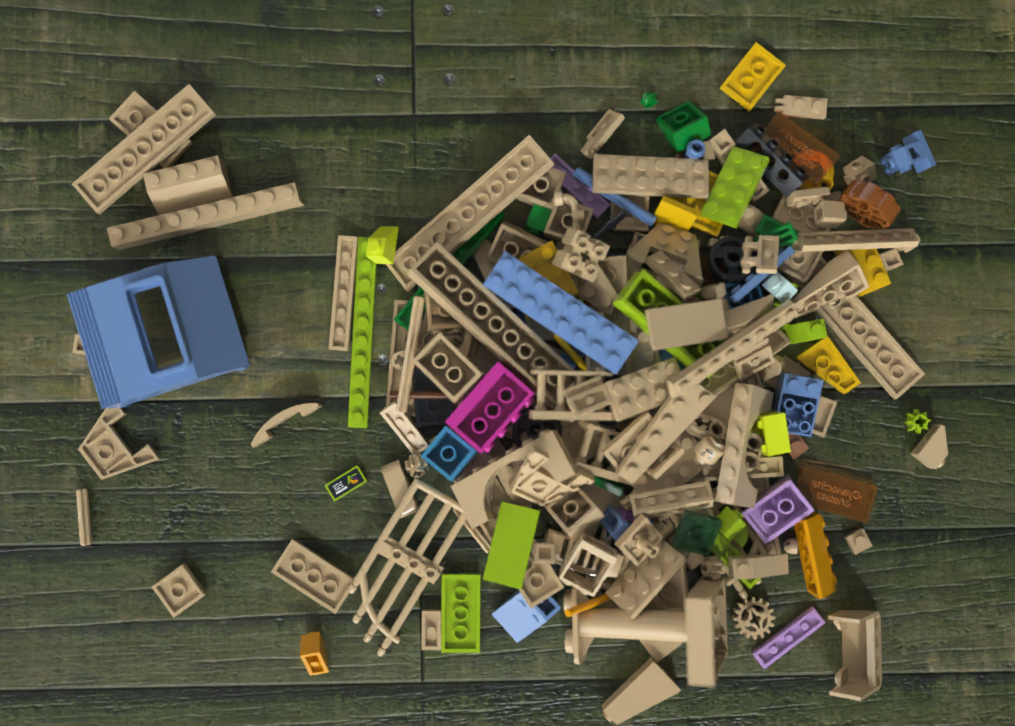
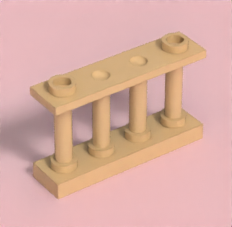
M536 366V370H530V374H538L537 406H535V410H529V418L612 420V412L606 411L604 407L574 418L572 412L567 411V407H565V394H563L565 390V375H577V385L585 382V375L601 376V381L604 383L605 376H613V372H607V368H595V372L548 370V366ZM546 375H557V407H555V410H547L545 406Z
M579 420L578 424L587 428L578 457H575V460H573L577 469L631 485L627 480L615 473L616 468L612 463H610V466H607V469L602 468L603 464H601L604 457L601 450L608 444L610 434L617 436L620 433L599 427V422L587 420V422ZM595 429L603 433L594 462L592 461L590 465L586 463L587 460L585 459Z

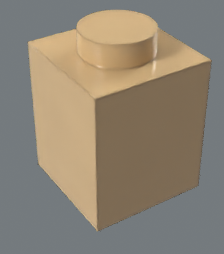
M822 200L814 209L815 224L817 227L838 228L847 219L844 202Z

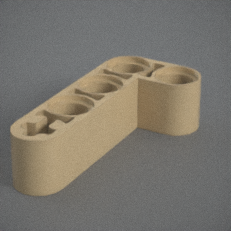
M700 413L685 430L688 434L700 439L706 435H714L724 443L725 447L728 423ZM712 428L717 431V434L712 431ZM752 432L749 433L746 446L745 460L749 462V466L746 465L747 473L759 465L762 453L761 445H763L762 438Z

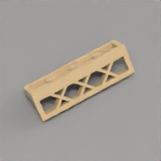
M709 481L630 495L634 520L640 514L650 519L713 507L714 501Z

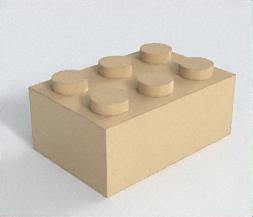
M440 332L412 360L457 404L485 377V374Z

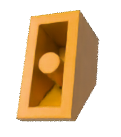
M310 632L301 635L300 657L309 675L328 673L329 665L326 647L321 633Z

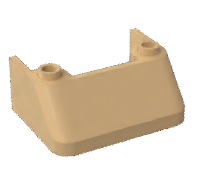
M839 610L828 615V619L834 620V625L837 629L842 630L843 668L836 672L835 683L837 687L829 691V695L862 701L879 690L882 684L881 616L879 611Z

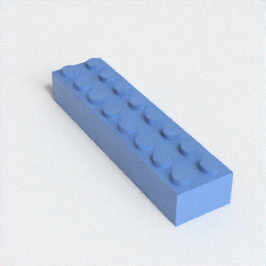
M507 252L503 253L483 284L614 374H617L639 342V340Z

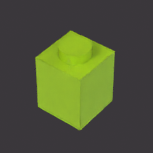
M728 506L711 522L729 541L746 526L742 520L744 516L737 509L732 511Z

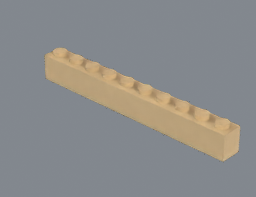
M294 182L109 227L107 231L111 247L123 250L303 206L304 203L300 187Z

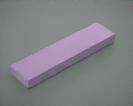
M555 153L550 158L555 164L553 168L566 172L562 187L569 194L573 195L581 205L594 209L592 215L598 219L611 204L599 193H592L590 187L574 178V170Z
M811 606L751 653L762 668L765 669L825 624V621L816 609Z

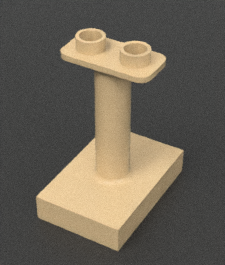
M702 575L685 598L686 611L643 609L633 620L626 612L619 608L592 607L572 615L573 629H567L565 650L567 653L574 654L575 664H581L587 658L588 648L594 637L687 642L688 685L714 687L728 655L725 576H721V579L708 580V576ZM574 586L572 590H566L564 594V611L588 601V596L581 593Z

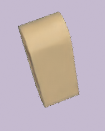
M400 460L381 466L382 474L396 508L410 487ZM414 495L401 515V519L417 513L419 510Z

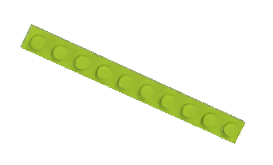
M358 237L348 413V427L368 428L377 269V264L366 257L369 237Z

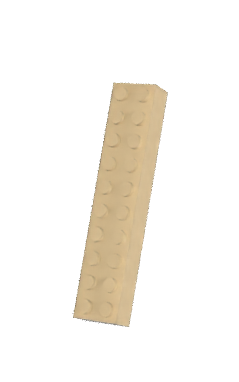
M438 242L410 268L408 276L536 395L538 374H530V370H536V366H548V370L575 371ZM546 375L545 404L550 408L557 406V375ZM565 375V389L575 386L577 375Z

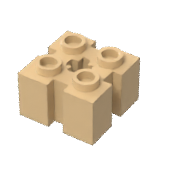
M568 228L561 242L565 244L563 251H557L552 265L564 271L572 272L571 274L583 280L594 283L600 270L596 265L599 260L604 261L610 246L597 239H591L589 235L577 229Z

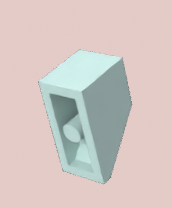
M778 272L777 274H769L759 283L781 303L788 299L790 300L798 291Z

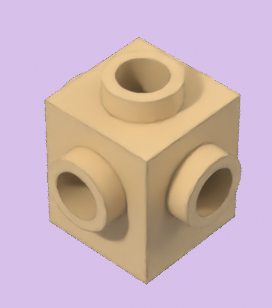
M860 156L843 167L844 181L847 185L851 184L853 180L871 182L877 178L875 164L864 156Z

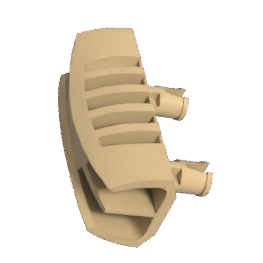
M603 527L599 541L610 546L612 536L610 534L607 536V530ZM548 529L543 543H555V563L561 566L575 545V542L563 529L560 532ZM581 548L569 569L586 575L596 576L605 560ZM617 551L618 559L606 578L618 576L624 559V553Z

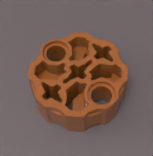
M853 180L838 199V202H844L847 215L867 228L886 229L890 227L900 212V206L896 203L895 198L871 182Z

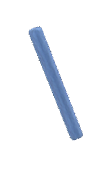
M580 167L576 168L573 177L592 189L593 176ZM599 193L648 226H652L656 221V216L622 194Z

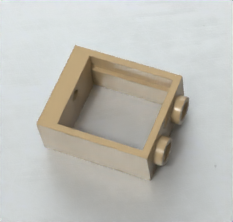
M582 532L559 569V579L568 586L572 585L578 588L581 593L594 597L618 559L617 550ZM581 548L605 560L592 582L569 570L570 565Z

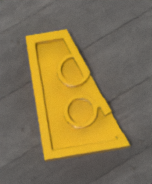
M829 337L819 340L795 357L796 360L842 394H846L861 383Z

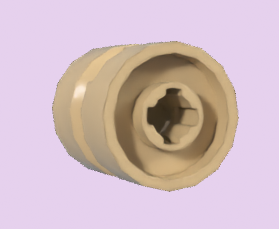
M717 283L700 288L701 299L705 301L721 299L723 312L730 310L729 301L724 297L727 294L725 283Z

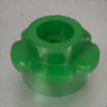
M651 91L646 92L641 96L640 104L645 109L654 106L658 102L657 94Z

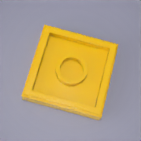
M663 196L653 214L656 216L654 225L663 223L683 231H689L699 211Z

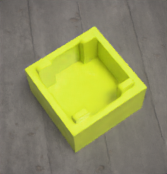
M777 411L762 413L756 419L750 431L759 435L763 440L761 454L772 456L791 452L785 413Z

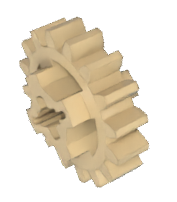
M750 596V600L743 599L742 604L737 602L739 607L738 609L733 608L736 615L731 616V618L737 621L733 625L735 628H739L738 632L740 634L744 633L746 638H749L751 635L756 640L757 635L764 638L763 633L765 631L770 633L768 627H774L771 620L776 618L770 614L774 610L768 607L769 603L767 601L763 602L761 597L755 600L754 596ZM752 605H757L762 608L755 609ZM751 612H753V613L755 614V616H754V618H755V620H754L755 623L751 620V619H752V613H751ZM745 626H752L754 630L747 629Z

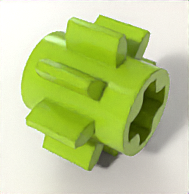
M914 409L913 414L906 413L907 419L903 423L907 424V430L913 431L915 429V433L919 434L921 429L928 430L927 425L931 420L927 419V412L919 414V410Z

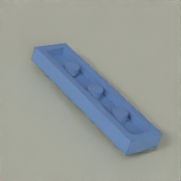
M791 246L784 250L781 247L778 250L777 267L795 252ZM752 272L744 279L746 283L743 286L738 284L730 291L732 295L728 298L729 302L732 305L738 302L769 274H755Z

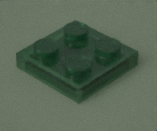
M684 510L671 541V546L675 549L708 556L723 521L718 517Z

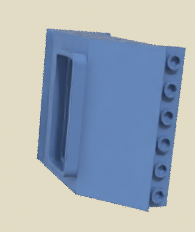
M216 256L161 263L67 294L102 409L126 408L131 406L132 403L235 370L242 371L248 369L247 366H250ZM157 286H161L183 357L182 362L161 369L157 367L135 296L136 293Z

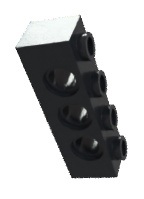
M756 122L735 141L738 148L769 157L770 161L763 174L786 197H789L793 191L809 178L806 170L798 166L793 161V157L785 152L779 143L766 133L763 126L758 125ZM757 142L762 145V148L758 147ZM770 156L775 158V162L771 160ZM783 169L788 171L789 176L784 173Z

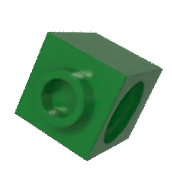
M534 204L526 223V229H529L528 232L539 236V234L543 235L552 210Z

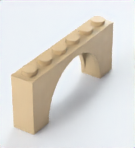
M735 383L716 502L755 508L758 489L751 485L747 476L745 464L746 446L749 433L756 419L764 412H771L773 392L755 385Z
M550 429L539 433L540 437L533 440V438L524 441L522 443L523 447L518 450L514 447L505 452V457L501 459L496 457L488 461L489 465L485 468L479 466L471 471L472 475L468 477L463 475L455 479L456 483L451 488L472 529L494 518L490 507V489L497 473L505 465L513 461L525 460L533 446L548 452L549 459L541 466L554 477L557 483L579 473L557 430L550 431Z

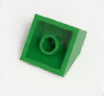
M690 101L656 117L669 145L677 152L685 150L690 141H702L711 135L707 116Z

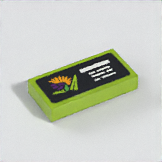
M359 465L324 486L335 502L368 480Z

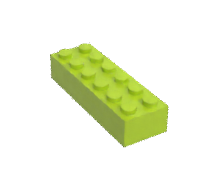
M643 269L633 274L612 304L649 335L645 310L682 305L683 303ZM726 340L666 348L665 350L676 357L685 367H688L726 342Z

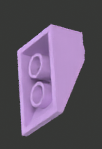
M787 474L756 499L755 508L747 507L741 513L763 542L767 544L814 512V509Z

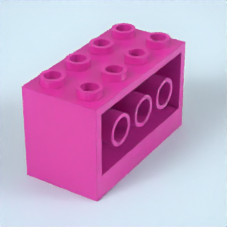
M497 362L445 423L480 454L484 451L488 453L496 444L493 440L497 436L501 438L509 429L506 425L510 421L514 423L520 417L521 413L519 410L523 406L527 408L534 401L532 397L534 393L502 364ZM510 390L512 398L510 400H503L502 392ZM490 405H491L492 407H494L495 405L498 407V408H497V412H498L497 415H496V414H492V415L489 414V412H490L489 406H490ZM483 420L485 422V429L481 428L478 430L476 428V421L480 422Z

